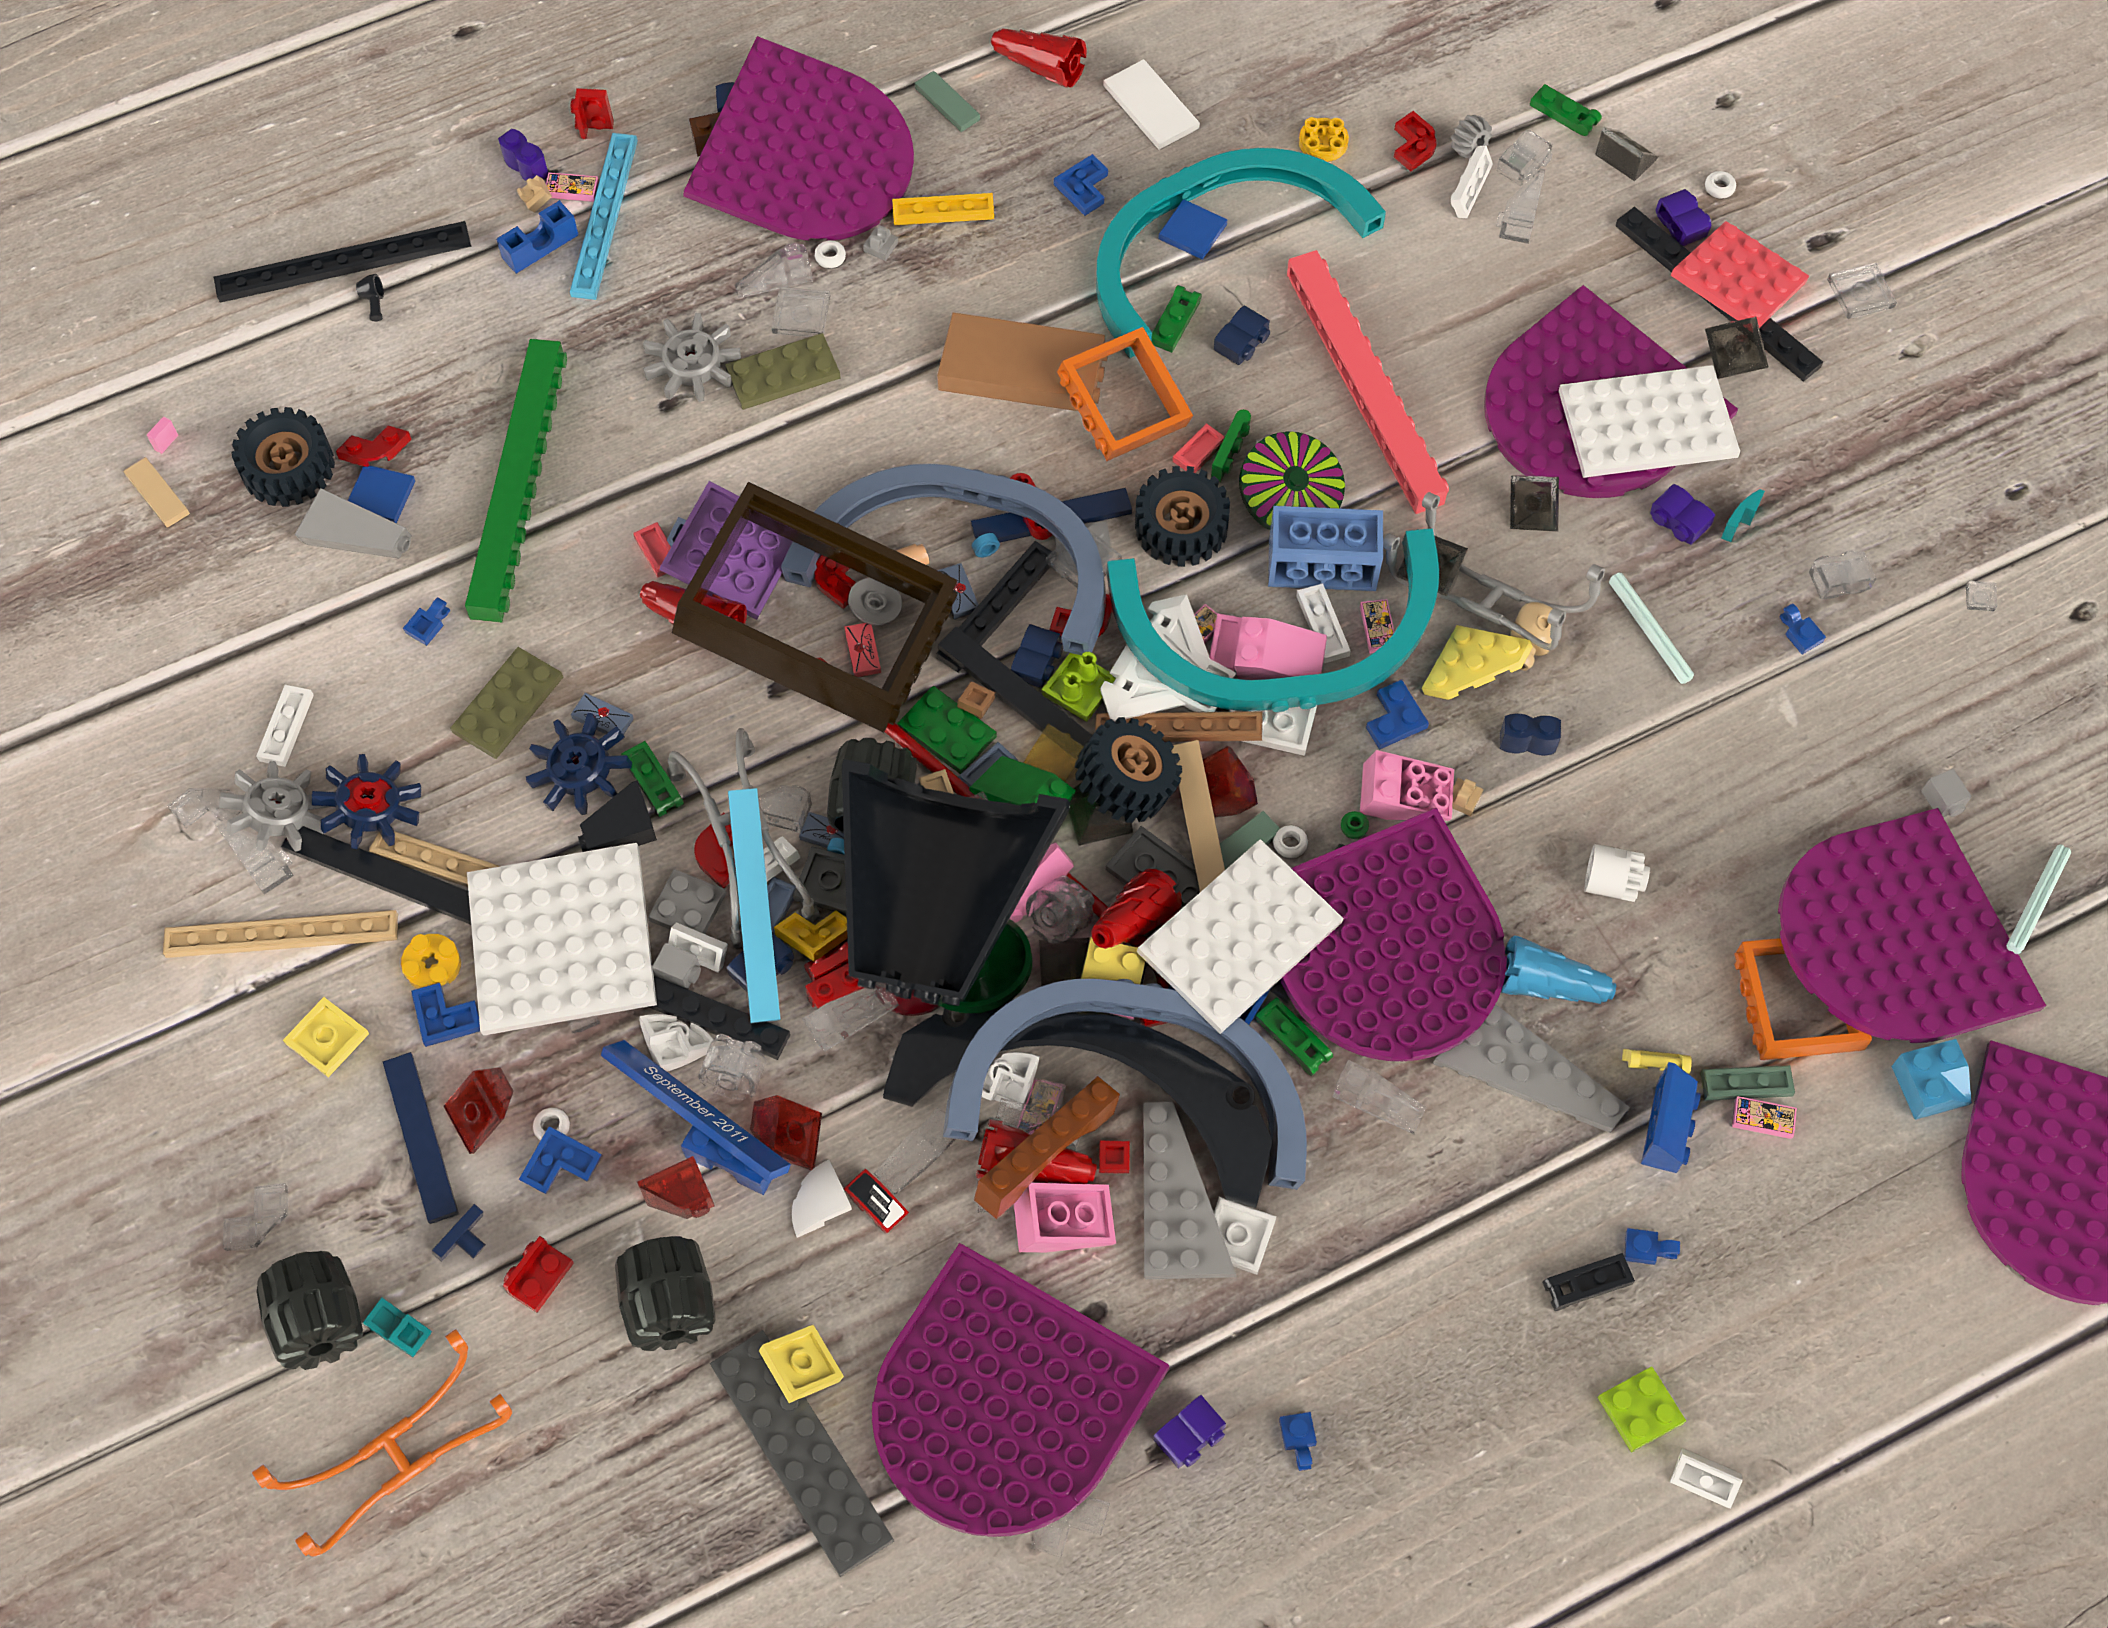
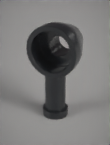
M371 274L356 283V290L361 299L370 300L369 319L378 322L383 319L380 299L384 297V289L380 277L377 274Z

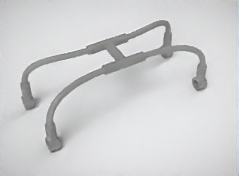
M1431 492L1426 493L1422 506L1426 508L1428 529L1433 528L1438 552L1459 571L1477 580L1479 584L1492 589L1480 604L1440 590L1437 592V597L1452 601L1458 607L1493 623L1502 624L1545 650L1555 649L1561 639L1562 624L1566 618V613L1583 612L1595 604L1597 597L1600 595L1601 580L1604 577L1605 569L1596 564L1589 568L1586 577L1590 580V599L1582 605H1556L1529 597L1512 586L1485 574L1480 575L1472 571L1446 551L1437 537L1434 526L1436 522V508L1439 505L1440 497ZM1388 533L1383 540V548L1386 549V564L1392 576L1398 582L1408 587V579L1399 574L1395 567L1400 538ZM1502 595L1519 602H1539L1552 607L1553 609L1547 619V622L1551 624V643L1538 639L1517 624L1504 618V615L1490 608Z
M739 728L736 733V757L743 785L742 790L753 789L747 777L744 758L754 754L755 748L749 739L748 733L743 728ZM672 751L668 757L669 767L667 768L670 780L680 781L686 777L685 769L687 770L703 795L704 805L720 847H723L730 882L732 934L730 939L734 948H742L743 941L741 924L739 923L736 870L730 848L731 841L725 828L726 825L731 824L730 812L720 815L715 800L711 798L699 774L685 757L676 751ZM759 804L763 839L776 861L804 899L802 902L803 908L801 909L802 917L809 922H814L820 918L819 910L800 879L790 868L771 839L768 832L769 827Z

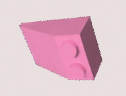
M1242 617L1234 664L1237 677L1241 680H1265L1322 674L1327 635L1269 618Z
M1057 843L1050 845L1010 919L1012 921L1018 922L1023 916L1031 913L1074 867L1072 860Z
M1031 1183L1014 1203L1019 1252L1047 1253L1116 1244L1109 1185Z

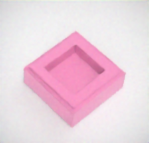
M164 416L147 434L154 450L161 454L178 436L171 420Z

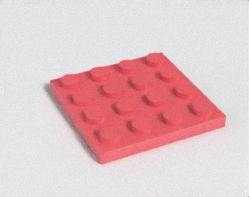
M1727 221L1681 261L1671 274L1673 278L1754 332L1779 310L1809 278V275L1801 271L1800 268L1792 265L1777 253L1769 250L1756 239L1751 238Z

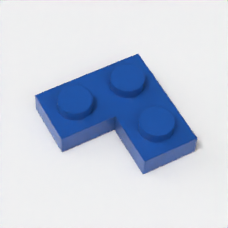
M1092 154L1055 177L1054 186L1086 216L1104 204L1105 197L1093 185L1108 176V168Z
M1402 680L1377 691V697L1388 714L1367 722L1366 729L1379 750L1428 728V720Z
M440 983L411 991L425 1047L480 1032L479 1011L475 1000L447 1008L443 988Z
M549 1126L519 1180L544 1194H547L561 1168L588 1182L603 1155Z

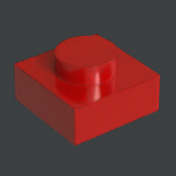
M1100 1140L1099 1173L1129 1174L1130 1141Z

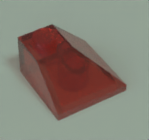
M1226 746L1203 759L1214 818L1238 815L1258 804L1254 779L1231 747Z
M501 1067L472 1071L444 1105L469 1154H474L505 1118L514 1091Z
M778 1095L754 1101L750 1131L754 1137L787 1162L808 1170L815 1168L822 1113Z
M694 1156L637 1182L647 1206L685 1219L702 1217L710 1211V1208L715 1206Z

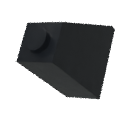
M638 780L631 782L580 824L583 835L578 836L582 852L637 843L640 846L656 841L657 838Z

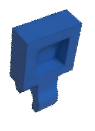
M437 597L427 611L419 608L403 627V630L406 634L427 646L444 626L441 620L450 612V609L446 607L447 603Z
M1793 603L1783 609L1784 613L1779 617L1789 627L1785 635L1802 655L1824 642L1826 636L1810 617L1802 620L1799 609Z
M1630 1228L1626 1230L1624 1252L1626 1261L1655 1265L1657 1257L1677 1259V1254H1680V1241H1658V1232Z
M1311 1412L1281 1416L1279 1423L1285 1451L1295 1450L1299 1471L1311 1469L1313 1463L1309 1447L1316 1446L1317 1444Z

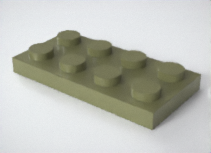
M823 333L725 364L727 373L731 375L732 385L742 410L841 379L840 371Z
M517 647L450 727L452 733L494 759H497L564 678L562 672Z

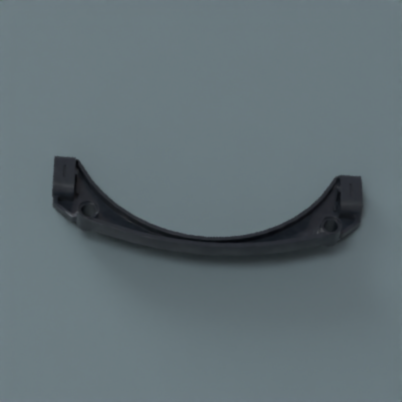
M1006 1004L986 1012L966 1013L964 1019L959 1022L953 1020L951 1010L944 1008L943 1015L934 1014L903 1033L893 1057L884 1088L883 1099L913 1107L939 1082L956 1072L968 1045L979 1029ZM1093 1011L1070 1012L1043 1019L1018 1033L1001 1049L1000 1052L1036 1046L1072 1047L1105 1055L1141 1072L1167 1092L1195 1124L1216 1164L1226 1200L1256 1208L1268 1168L1273 1140L1258 1107L1252 1105L1255 1100L1254 1089L1247 1082L1214 1060L1152 1028L1110 1013ZM1238 1087H1246L1249 1090L1250 1098L1244 1104H1238L1233 1098V1092Z

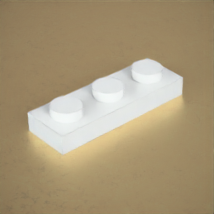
M1487 146L1476 147L1469 159L1464 174L1460 177V182L1455 192L1451 196V205L1454 207L1458 218L1468 217L1493 165Z
M1323 583L1297 590L1296 596L1310 630L1327 635L1323 663L1349 657L1350 648Z
M289 685L284 686L256 756L259 762L269 763L270 761H276L277 765L286 767L314 696L311 690Z

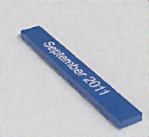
M622 1040L603 1047L601 1056L766 1181L789 1172L791 1165L789 1162L628 1042Z

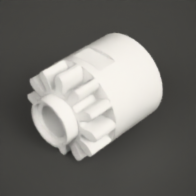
M1594 844L1588 862L1584 892L1635 902L1638 891L1645 892L1649 879L1650 867L1644 866V854Z

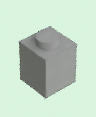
M1954 769L1930 778L1921 791L1932 809L1938 808L1943 817L1947 815L1954 817L1961 814L1966 809L1965 805L1972 797Z
M668 943L664 944L652 966L656 977L686 989L689 988L691 983L694 984L698 980L701 972L696 955Z

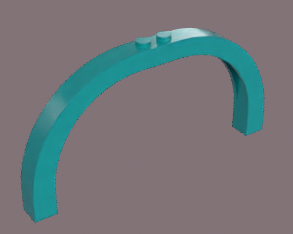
M1250 148L1229 151L1209 157L1190 167H1184L1179 172L1162 178L1159 182L1143 190L1132 198L1113 218L1104 233L1097 257L1096 292L1101 315L1114 339L1143 327L1152 342V331L1135 311L1124 292L1120 278V267L1124 254L1136 235L1156 218L1177 208L1183 199L1191 201L1218 187L1244 181L1286 183L1308 190L1329 202L1348 220L1362 238L1384 227L1386 211L1370 192L1350 174L1329 162L1308 154L1277 148ZM1131 347L1123 349L1129 358L1136 356Z
M1433 528L1406 531L1402 541L1408 576L1406 612L1394 634L1381 648L1364 660L1334 672L1265 680H1241L1219 676L1194 666L1179 656L1162 640L1152 626L1141 600L1135 558L1107 561L1106 570L1113 615L1126 644L1139 662L1158 680L1177 693L1209 706L1239 711L1272 710L1273 712H1283L1292 707L1311 709L1316 707V705L1338 702L1354 697L1380 684L1403 665L1419 644L1430 621L1439 587L1438 554Z

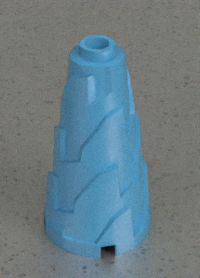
M1515 935L1510 938L1506 945L1507 965L1501 993L1525 995L1548 1000L1550 997L1576 1002L1581 1000L1601 1004V1002L1605 1003L1608 999L1612 1000L1615 995L1616 983L1612 982V978L1608 977L1605 973L1592 969L1589 965L1566 958L1560 952L1545 948Z

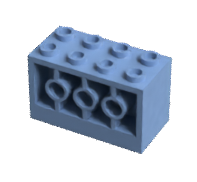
M1273 506L1269 536L1268 587L1308 588L1323 583L1325 589L1377 590L1383 561V510Z

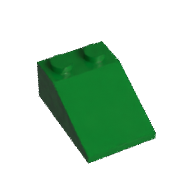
M1001 756L969 788V791L979 799L1015 805L1037 803L1039 794L1065 798L1071 801L1076 792L1075 789L1054 773L1005 756Z

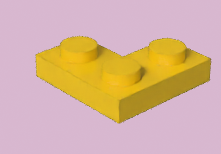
M834 911L816 925L795 912L774 927L775 935L813 962L848 938L847 917L838 911Z

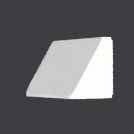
M1682 1448L1670 1483L1731 1509L1743 1479L1741 1473Z

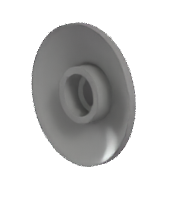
M872 578L862 579L855 583L848 596L849 607L853 614L861 621L871 625H885L893 622L899 616L902 609L900 593Z

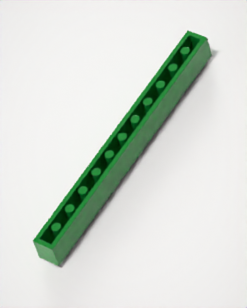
M529 340L465 603L470 620L502 623L504 613L509 611L510 589L513 590L515 586L514 570L515 566L518 567L520 564L521 553L519 549L526 539L525 523L531 518L530 502L531 498L534 499L536 496L537 486L535 481L542 471L540 460L542 454H545L547 450L546 434L547 432L550 433L552 429L551 413L556 410V392L562 386L561 371L567 365V353L563 352L560 341Z

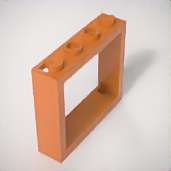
M1143 327L1063 360L1057 371L1061 379V386L1067 389L1072 406L1078 409L1085 429L1091 432L1095 439L1097 450H1101L1106 461L1186 427L1193 417L1192 412ZM1131 347L1170 418L1116 441L1076 369Z
M1781 938L1744 941L1739 946L1737 952L1734 953L1736 958L1734 965L1736 970H1740L1742 978L1740 980V991L1742 996L1746 997L1748 1004L1746 1008L1747 1021L1753 1025L1754 1034L1752 1042L1759 1051L1760 1060L1863 1051L1872 1041L1871 1035L1859 1031L1846 1024L1848 1034L1774 1041L1755 957L1785 954Z

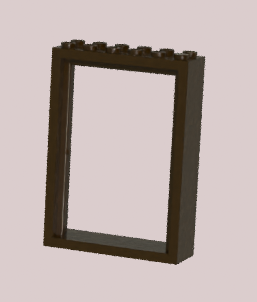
M748 482L679 600L671 633L884 733L888 724H895L902 704H905L911 687L921 672L923 663L929 657L934 641H937L941 633L944 621H947L952 611V606L958 595V592L954 590L958 580ZM748 521L925 603L882 689L701 604Z

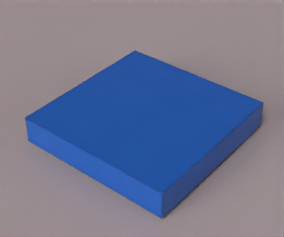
M1183 199L1160 231L1159 240L1203 260L1227 226V219Z
M370 465L369 467L363 466L348 501L397 524L416 481L412 475Z

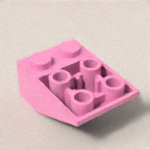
M1376 750L1363 763L1360 813L1385 820H1408L1437 808L1443 820L1450 821L1452 819L1454 769Z

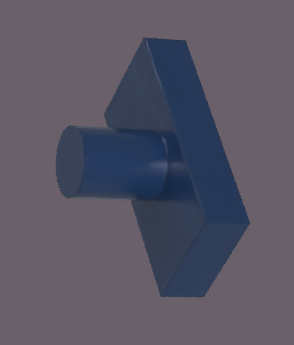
M473 1204L432 1249V1254L442 1262L458 1245L474 1259L486 1246L485 1243L470 1231L483 1217V1211Z

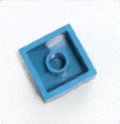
M1957 1039L1902 1053L1891 1066L1915 1120L1968 1106L1972 1103L1969 1066Z

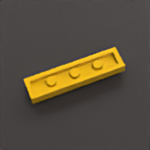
M993 193L892 199L894 225L994 219Z

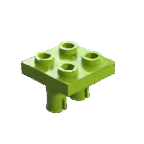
M1085 652L1082 655L1069 653L1041 689V694L1088 722L1104 701L1100 691L1104 681L1113 684L1116 678L1108 670L1096 664L1097 658L1093 653Z

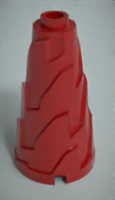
M1003 28L998 32H994L991 38V44L996 52L1066 88L1073 87L1083 72L1085 65L1080 63V58H1086L1087 49L1085 42L1080 38Z
M651 581L645 583L641 588L640 598H642V603L649 609L669 620V623L673 625L677 604L686 589L671 584ZM706 594L701 603L702 605L746 624L747 609L743 603L712 594V596Z
M1157 869L1140 871L1123 887L1124 890L1116 896V900L1101 914L1100 919L1091 930L1093 942L1100 948H1112L1122 942L1127 943L1138 935H1145L1158 926L1162 927L1181 909L1180 891L1176 893L1173 888L1176 885L1175 881L1169 875Z
M989 1119L988 1125L993 1127L994 1130H985L978 1165H981V1169H985V1171L977 1170L976 1178L981 1179L1028 1138L1030 1134L1021 1129L1003 1124V1121ZM1065 1148L1032 1182L1087 1184L1088 1181L1093 1182L1097 1164L1092 1163V1158L1088 1157L1087 1154Z

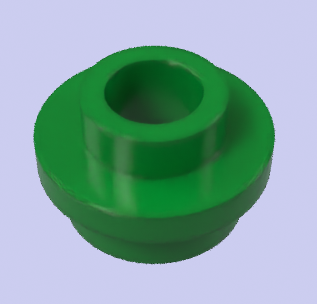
M1353 811L1343 816L1341 830L1348 838L1358 839L1368 832L1369 821L1364 814ZM1355 821L1358 822L1360 825L1354 827L1350 824V822Z

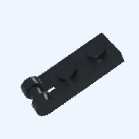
M1623 1253L1542 1281L1545 1290L1551 1294L1553 1299L1551 1304L1554 1311H1559L1570 1305L1633 1285L1635 1282ZM1568 1284L1572 1293L1564 1295L1560 1286Z

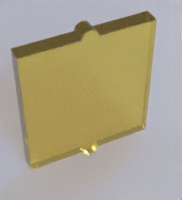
M1048 724L1023 763L1054 773L1066 782L1075 768V762L1079 758L1077 756L1084 746L1071 739L1069 733L1064 734Z

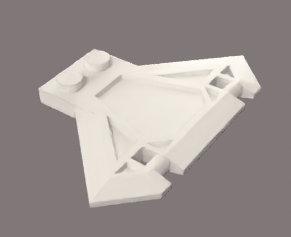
M1187 594L1154 601L1150 604L1147 611L1154 615L1150 622L1162 640L1173 651L1194 666L1207 672L1232 679L1235 678L1236 672L1209 658ZM1163 621L1168 623L1167 628L1161 626ZM1127 644L1110 671V674L1116 678L1114 683L1104 681L1100 688L1108 715L1114 722L1118 717L1129 719L1181 706L1194 712H1215L1218 708L1194 701L1163 684L1139 662ZM1125 684L1131 686L1129 691L1123 689Z

